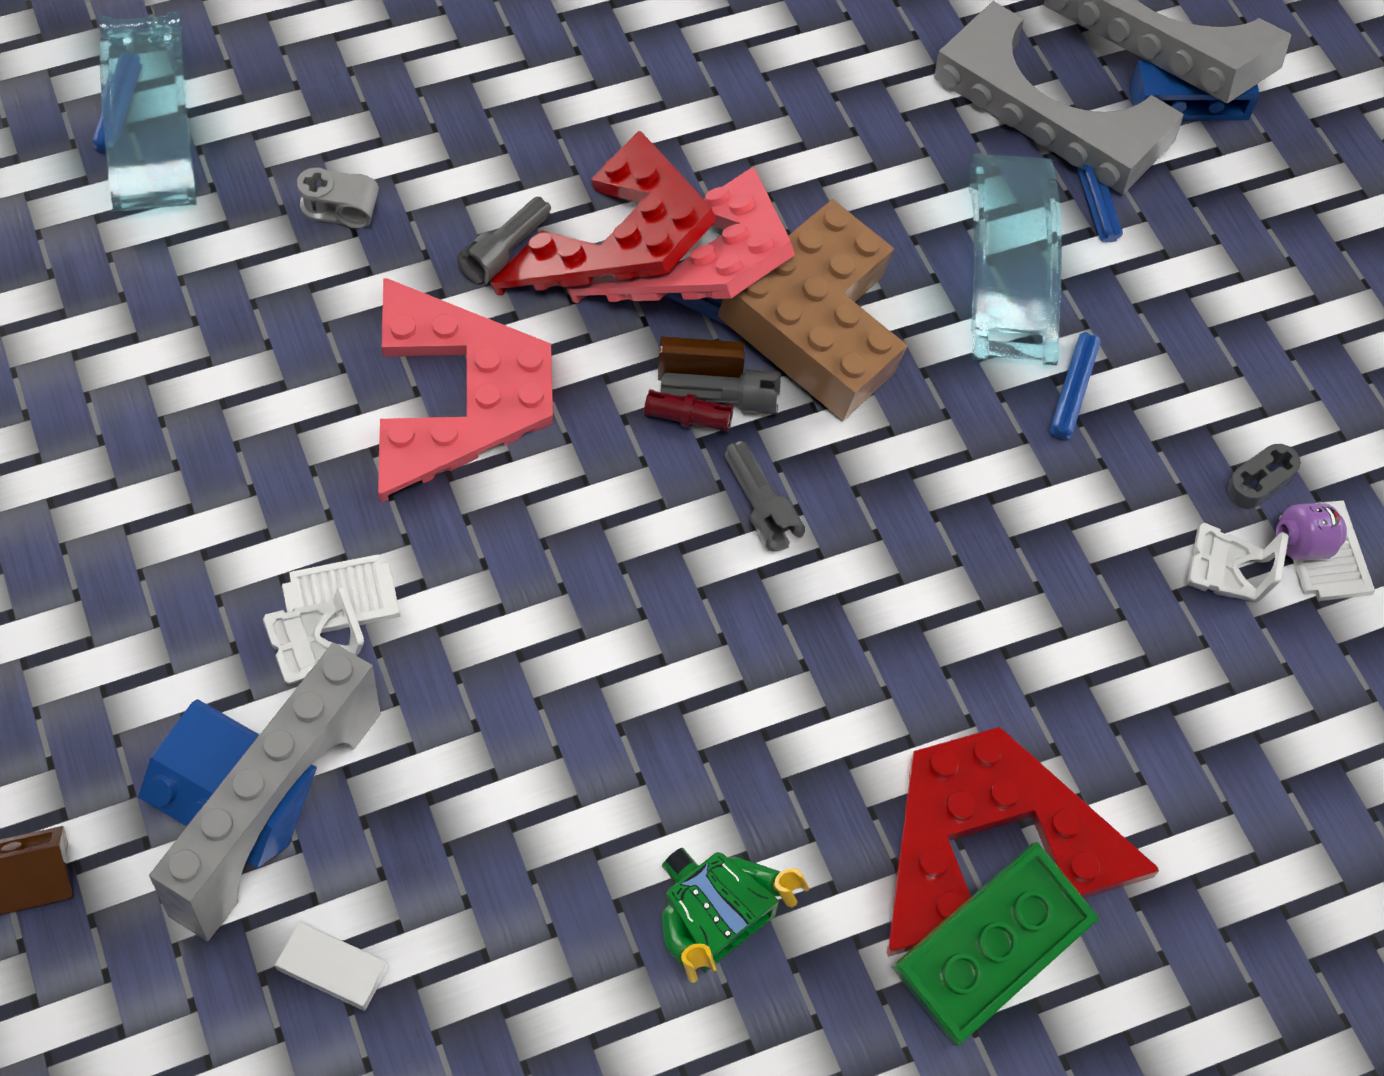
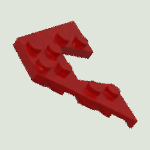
M638 131L591 179L595 191L598 193L640 202L601 245L541 230L530 239L529 243L490 283L496 295H503L510 287L534 285L536 291L546 290L555 285L562 287L591 284L596 276L614 274L617 281L632 279L640 275L656 276L668 274L716 222L715 215L710 205L642 131Z
M1001 727L913 751L910 763L909 785L905 802V817L899 850L887 955L891 957L911 950L971 897L950 845V840L1031 817L1046 853L1083 898L1154 878L1159 869Z

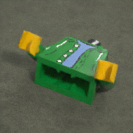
M679 848L662 864V868L676 883L666 892L665 909L661 915L665 948L685 968L689 982L695 983L698 981L695 971L697 968L700 967L704 973H707L710 969L712 972H715L717 970L715 965L775 917L779 903L775 896H781L784 904L792 908L798 903L792 891L798 888L808 891L810 888L802 872L796 868L778 871L738 857L728 858L720 852L714 853L702 864L698 865L684 848Z

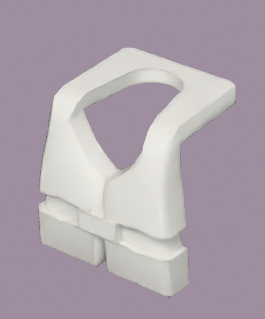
M1202 523L1197 528L1193 548L1195 556L1191 559L1187 578L1189 586L1202 591L1210 589L1216 595L1258 602L1280 582L1289 538L1288 534L1281 532L1265 549H1262L1230 533L1226 535L1220 532L1221 529ZM1275 558L1270 573L1258 588H1254L1238 568L1239 565L1244 563H1265Z
M345 587L337 588L331 601L295 607L293 611L286 613L284 610L265 614L263 624L271 646L278 650L275 658L284 683L290 685L302 681L332 644V642L320 636L323 626L332 615L343 610L350 626V640L347 646L338 645L356 656L360 653L364 637Z

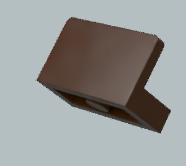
M661 336L658 380L661 381L665 373L740 378L744 369V342Z
M64 826L0 840V915L67 900L72 897L73 887L65 861L68 841Z

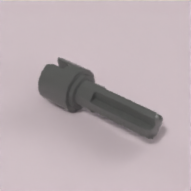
M534 197L493 234L484 232L478 235L457 256L459 267L464 275L476 284L483 281L486 284L489 283L510 262L509 252L549 217V211L551 210L549 202H545L542 197Z
M746 370L745 374H741L740 378L665 373L661 379V392L686 397L688 393L697 395V400L738 403L739 408H742L743 412L777 414V395L780 394L781 375L780 372Z
M744 441L729 444L725 458L754 507L751 514V522L765 547L770 551H781L789 548L790 541L784 532L790 529L794 536L802 538L805 533V526L787 497L776 495L748 445Z

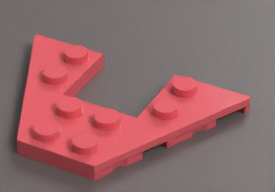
M752 167L724 186L712 189L705 195L704 200L710 205L716 218V222L712 226L723 229L722 235L707 245L695 248L688 258L675 265L668 274L656 276L640 275L632 279L617 281L614 274L596 276L591 284L569 286L567 290L574 303H579L581 299L589 295H606L608 302H618L624 299L659 301L668 293H681L683 300H695L705 297L730 299L786 262L795 253L788 234L755 168Z
M388 278L383 279V357L467 355V417L380 419L378 478L380 502L389 500L388 495L420 480L424 484L433 480L435 475L441 471H452L478 459L479 453L500 443L506 446L519 440L527 432H536L553 424L551 343Z

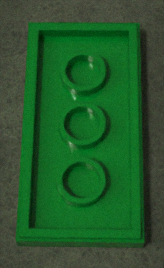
M1035 842L1029 845L893 964L891 968L953 1046H959L1100 918L1041 845Z

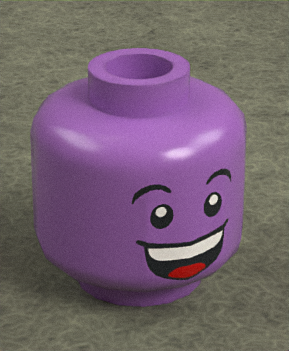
M1294 504L1287 508L1276 527V537L1281 532L1288 534L1286 554L1293 560L1330 559L1337 554L1340 547L1344 544L1347 527L1342 516L1329 504Z

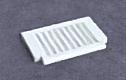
M1344 500L1324 502L1334 507L1345 520L1347 527L1346 540L1337 554L1330 559L1293 560L1303 593L1305 595L1316 594L1318 601L1373 595L1375 589Z
M378 554L289 572L291 582L282 584L287 612L293 611L295 607L331 601L337 588L345 587L359 625L400 617L389 562L380 564ZM344 610L332 615L323 626L321 633L349 628V622Z

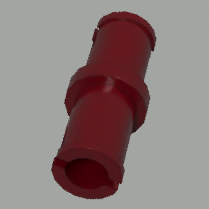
M650 389L645 401L644 416L681 422V427L691 428L692 425L728 433L732 423L734 406L697 400V395L688 393L686 397Z

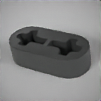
M1273 444L1238 467L1230 478L1226 489L1231 502L1245 509L1255 508L1286 487L1300 469L1301 461L1298 453L1288 445ZM1282 462L1286 466L1285 468L1282 466L1278 467L1273 472L1268 470L1271 463L1278 464ZM1255 480L1259 482L1256 489L1249 488L1245 490L1241 487L1242 484L1246 486Z

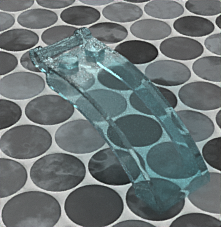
M180 11L168 12V16L113 20V16H100L101 99L113 212L197 205Z
M972 153L969 186L974 220V279L971 332H973L972 358L973 360L986 361L987 357L1040 360L1043 362V365L1057 366L1060 353L1059 321L1062 239L1059 192L1053 162L1047 158ZM988 331L1043 335V344L991 341L988 338Z

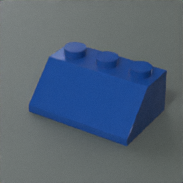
M199 699L194 700L151 756L138 798L183 825L188 826L260 734ZM311 764L285 794L263 827L246 862L258 868L289 846L315 775L316 766Z

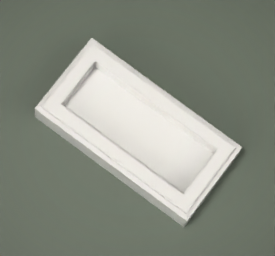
M300 921L275 964L278 971L363 1011L368 1007L389 967L387 961Z

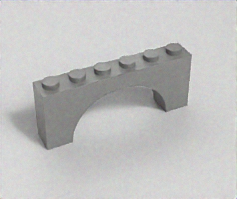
M1138 0L1044 1L1045 7L1225 103H1229L1282 68L1292 35L1260 18L1246 24L1229 27L1189 24L1161 15Z
M992 1L938 51L934 79L970 100L976 106L996 116L1008 126L1033 139L1039 145L1046 147L1067 160L1071 165L1085 170L1084 164L1093 167L1098 180L1102 184L1122 195L1175 142L1184 116L1183 113L1152 95L1133 107L1107 112L1074 108L1046 96L1024 77L1013 56V51L1019 44L1024 19L995 1Z
M332 642L149 874L169 918L209 942L237 905L238 885L247 858L266 822L288 790L304 771L330 748L342 743L354 750L381 715L372 664Z

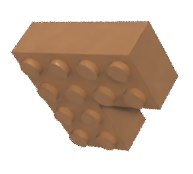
M832 199L788 235L795 255L733 298L723 299L718 317L844 421L895 374L908 345L855 303L882 279L895 248Z

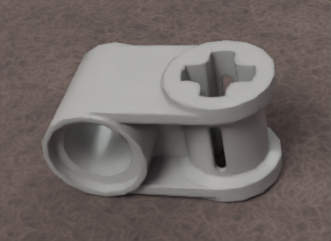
M322 168L306 169L297 178V189L302 195L300 211L305 218L314 222H328L359 229L365 228L371 222L379 191L378 183L363 174H348ZM317 179L321 180V187L319 188ZM314 202L316 203V210H313L312 203Z

